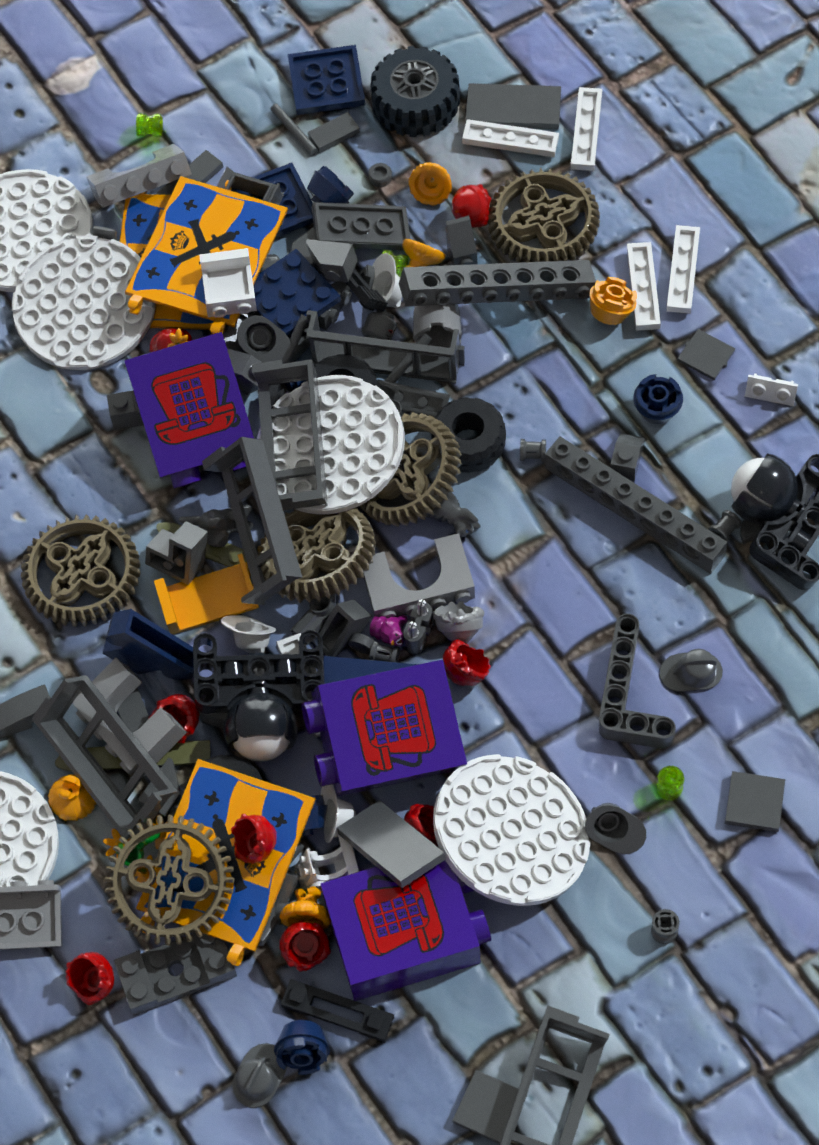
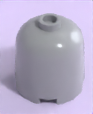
M458 304L415 306L413 312V339L415 344L426 333L432 338L428 345L450 348L453 331L458 329L459 343L461 345L462 330Z

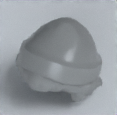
M463 601L458 602L457 605L454 602H450L447 606L442 605L433 611L437 630L442 632L451 642L459 639L468 643L478 630L483 627L484 610L480 607L466 606Z

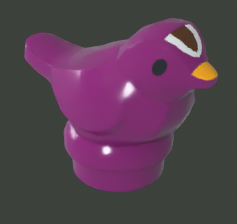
M401 615L390 618L375 616L370 624V635L378 640L382 639L384 643L401 646L404 642L401 628L407 622V616Z

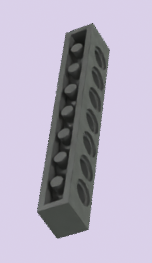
M589 260L403 267L399 287L405 306L584 299L590 298V289L595 285L596 279Z
M561 436L545 453V469L711 574L725 557L727 541Z

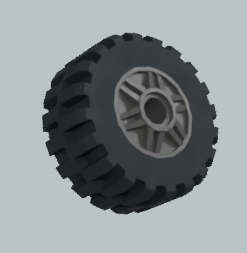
M408 46L405 50L400 48L395 50L394 54L391 55L389 53L383 58V62H378L375 71L372 72L370 87L374 114L377 115V119L381 124H385V128L390 131L396 130L398 135L404 136V134H409V137H417V135L423 134L424 137L430 135L432 131L436 133L442 130L443 125L447 126L452 121V117H455L458 112V106L460 105L459 75L454 64L450 63V59L445 55L440 56L439 51L434 49L430 51L427 47L420 46V48Z

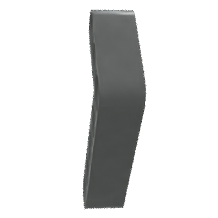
M623 614L618 617L615 625L599 715V733L607 740L665 749L670 747L675 739L676 725L674 721L666 716L626 710L639 637V620L632 614ZM630 627L633 631L625 632L622 628ZM620 650H625L629 652V654L619 655L617 652ZM623 674L625 677L623 679H616L613 675ZM612 697H617L621 701L618 703L610 702L609 699ZM607 721H613L617 725L614 727H608L604 723ZM634 725H639L643 728V730L634 731L631 729V727ZM664 729L667 730L669 734L666 736L659 735L657 731Z

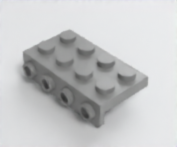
M54 880L37 881L38 885L27 886L26 881L10 882V887H0V950L62 947L61 886L54 885Z

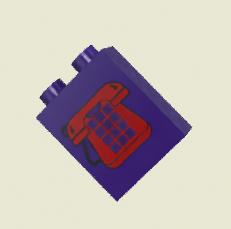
M222 332L124 360L159 478L170 476L173 488L201 481L202 477L199 467L203 466L202 461L220 447H225L226 449L240 437L254 438ZM245 460L234 467L233 471L245 468Z
M443 660L318 685L311 693L313 701L302 703L306 730L308 734L320 732L324 753L314 755V766L318 783L321 787L333 784L337 797L454 772L460 766L467 765Z
M445 860L403 888L377 867L320 883L325 906L331 918L332 929L354 1001L480 964V944L492 941L483 910L468 912L463 894L475 890L465 884L452 871Z

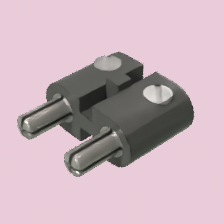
M423 599L419 600L414 606L410 615V621L407 622L403 633L405 649L412 655H417L423 651L427 642V636L430 635L433 628L432 607Z

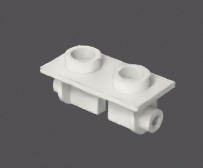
M756 373L754 376L748 375L745 397L794 406L798 384H793L794 381L789 382L778 379L775 381L771 380L772 378L758 376Z

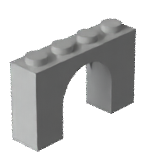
M171 144L153 151L154 159L137 168L116 173L105 169L86 176L94 199L104 208L178 180L180 176L186 177L191 175L192 172L184 151L175 144Z
M459 533L434 539L435 552L441 573L433 585L423 590H407L399 586L391 576L385 552L376 553L373 556V563L369 564V571H364L363 574L374 617L410 616L414 606L421 599L425 600L432 609L436 610L438 607L446 606L450 602L458 603L463 601L466 603L470 599L475 598V586Z
M115 658L92 683L117 713L123 701L142 681L128 665ZM80 693L73 701L74 706L78 709L76 715L84 723L90 722L96 714V710L85 696ZM159 708L137 731L133 732V735L155 763H157L187 732L171 714ZM102 720L93 734L101 741L104 739L107 743L105 746L106 750L115 758L118 756L122 760L120 766L128 774L135 773L139 765Z

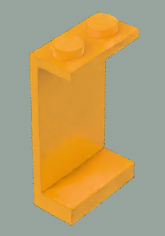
M242 553L237 555L240 564L195 577L189 585L179 582L166 586L164 578L154 580L165 621L171 634L174 635L216 622L228 615H238L259 608L258 604L241 602V598L254 589V585L250 580L251 575L248 564L244 561Z

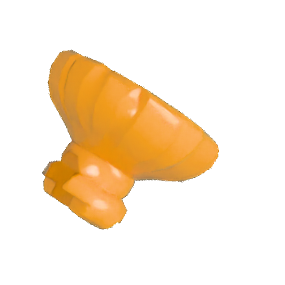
M426 162L416 166L409 177L408 185L411 194H413L417 201L425 205L436 206L443 203L445 199H448L452 190L450 174L444 167L436 163Z
M411 239L403 240L402 247L410 258L409 265L405 267L435 265L441 263L446 257L440 250Z
M74 774L60 777L49 790V807L55 815L66 821H78L87 817L97 805L80 783L79 778Z
M315 886L307 888V895L306 891L302 888L295 890L294 893L297 900L287 904L282 909L279 916L281 923L289 927L297 922H310L313 924L316 922L323 930L331 924V918L328 910L318 904L321 891Z

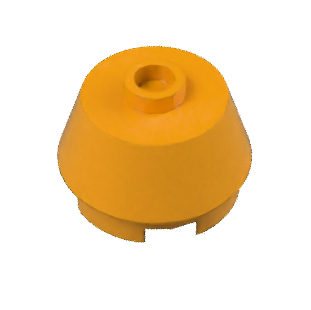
M607 277L606 281L600 282L597 280L590 289L591 314L604 324L618 325L622 323L636 308V291H631L627 288V282L619 278Z

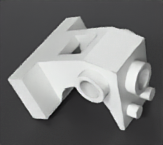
M338 835L340 848L325 855H318L316 851H310L308 848L299 857L294 871L300 875L298 881L303 890L315 886L322 891L320 883L359 872L353 847L341 836ZM334 863L336 873L320 875L318 867Z

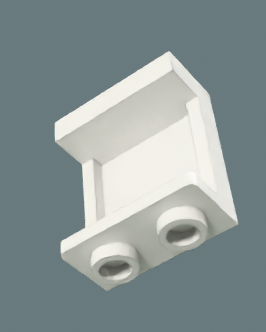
M248 248L199 255L208 317L220 318L230 314H247L257 311Z

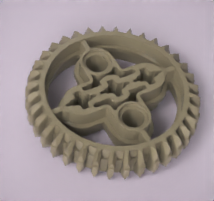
M540 168L539 172L536 173L531 169L527 175L523 171L520 177L514 175L512 181L506 180L505 186H500L498 192L494 193L488 210L489 220L487 223L493 242H496L497 249H501L503 255L508 254L510 261L516 258L517 263H522L523 261H567L568 259L574 261L576 256L582 257L583 251H588L590 244H593L598 234V227L600 226L599 205L596 202L595 195L591 194L590 188H586L584 182L578 183L577 176L570 179L569 172L562 175L560 169L557 173H553L551 168L548 172H543L542 168ZM545 189L558 190L566 194L550 199ZM521 194L520 203L523 209L514 212L508 223L503 225V210L511 200ZM585 212L583 230L573 240L566 243L567 232L565 228L574 224L579 214ZM538 238L544 249L532 248L519 242Z
M412 412L411 415L405 413L402 415L401 419L405 435L413 432H428L435 437L432 440L420 438L410 445L405 440L400 465L390 482L376 496L360 505L361 509L377 522L389 526L393 524L397 527L400 524L408 526L409 522L417 524L418 518L425 520L427 513L434 515L433 509L435 507L441 508L440 502L448 500L447 493L454 492L451 487L452 484L458 483L455 476L461 474L457 467L462 465L459 459L462 454L458 450L460 446L456 441L455 435L440 420L423 413L418 415ZM440 465L439 472L431 485L427 474ZM400 494L408 501H411L409 504L392 508L383 507L376 502L380 498L392 500Z
M357 508L334 514H311L293 509L291 513L285 512V519L303 578L296 579L276 594L279 593L282 598L287 597L290 601L296 598L299 603L304 599L309 603L313 599H317L320 602L322 597H327L330 600L332 594L340 595L341 590H349L350 584L357 585V578H364V571H369V564L373 563L376 541L371 524L363 513H360ZM315 525V527L312 530L307 528L309 526ZM348 527L355 530L359 537L358 545L352 556L343 547L347 541ZM266 533L265 538L260 539L261 544L258 546L257 556L270 549ZM273 558L261 566L265 581L277 573ZM321 571L327 574L325 576L316 578Z
M87 514L81 520L77 515H75L72 521L66 517L65 522L62 524L56 520V526L53 528L47 525L48 532L39 531L40 539L33 538V546H27L28 554L23 555L25 563L21 564L23 571L21 572L22 587L25 590L26 597L30 599L31 605L36 608L37 612L43 613L47 619L52 617L55 623L61 620L62 624L66 626L71 621L72 626L76 627L78 622H82V625L86 627L87 621L92 620V623L96 625L98 618L101 617L102 620L106 621V615L108 613L110 615L115 613V608L123 610L122 602L129 603V595H135L134 587L138 586V577L141 575L139 569L141 563L138 560L139 553L136 551L135 543H133L131 537L125 534L122 527L118 528L115 522L109 524L106 518L100 522L97 516L90 520ZM76 535H91L84 539L77 549L60 542ZM111 542L118 546L125 563L124 575L118 586H116L114 573L104 567L111 555V547L109 545ZM44 555H46L45 561L48 568L57 574L50 586V593L52 595L50 600L42 593L37 581V570ZM60 556H65L62 560H56ZM101 580L106 581L104 584L97 585V583ZM85 591L96 598L103 599L88 606L66 607L76 603Z
M168 815V823H163L162 816H157L158 824L154 826L150 818L146 819L148 825L146 829L143 828L141 823H137L136 826L140 832L136 835L133 830H127V833L132 838L129 841L124 837L119 838L120 842L125 846L122 849L118 846L113 847V850L119 853L117 858L110 855L108 860L114 862L115 866L105 867L107 872L113 873V877L104 878V882L113 884V887L105 888V893H114L115 896L107 900L108 904L116 902L118 904L117 907L111 910L112 913L117 914L120 911L123 913L117 921L123 923L128 919L130 922L125 927L127 931L136 926L135 937H139L142 931L146 932L144 936V941L149 942L151 936L155 935L154 942L156 945H159L161 937H165V944L167 946L171 945V937H176V943L181 945V936L186 935L188 942H192L191 932L194 931L199 938L202 937L203 934L199 929L202 926L207 931H211L212 928L207 922L212 919L218 924L220 920L214 914L217 911L223 915L226 913V910L220 907L221 902L228 905L231 902L228 898H224V893L233 894L234 890L226 888V883L235 882L234 878L226 877V873L233 872L234 868L224 866V863L231 861V857L225 856L222 858L220 855L227 851V848L225 846L218 849L215 847L220 843L221 839L216 837L211 841L209 839L213 834L211 829L202 834L201 832L204 829L203 823H200L194 829L195 820L192 818L188 821L187 826L183 825V816H179L178 823H173V815ZM174 832V836L166 838L160 844L156 860L137 859L127 868H124L125 861L130 852L141 841L158 833ZM183 834L198 840L209 851L217 869V884H213L211 876L205 870L189 866L191 848L189 843L182 838ZM177 842L178 850L182 852V855L176 856L175 860L172 861V856L167 852L168 850H173ZM164 858H166L164 870H160L156 876L154 868L162 867ZM183 861L182 870L185 873H188L183 880V888L185 892L177 893L175 902L173 903L175 890H179L182 885V876L180 873H178L180 862ZM140 868H147L150 872L149 879L143 883L137 882L135 879L136 871ZM172 872V876L177 881L176 883H171L167 891V885L162 879L163 877H168L169 873ZM122 876L126 877L127 883L132 889L149 893L148 913L157 923L156 926L145 923L131 911L123 896ZM199 877L203 879L204 887L200 892L194 893L190 890L189 883L193 878ZM155 880L157 882V885L161 887L159 898L157 900V890L151 887L154 884ZM212 892L215 893L211 905L197 920L179 928H165V924L173 922L179 916L183 900L202 901ZM166 898L167 904L171 906V910L166 911L162 918L161 911L157 909V905L163 904Z

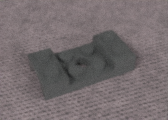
M194 931L191 934L192 942H188L186 937H183L181 945H178L175 940L171 942L170 946L165 944L144 953L138 950L115 959L114 963L133 1015H138L237 977L234 965L227 961L228 949L225 941L204 933L199 938ZM174 964L184 966L183 972L178 976L169 974V969Z

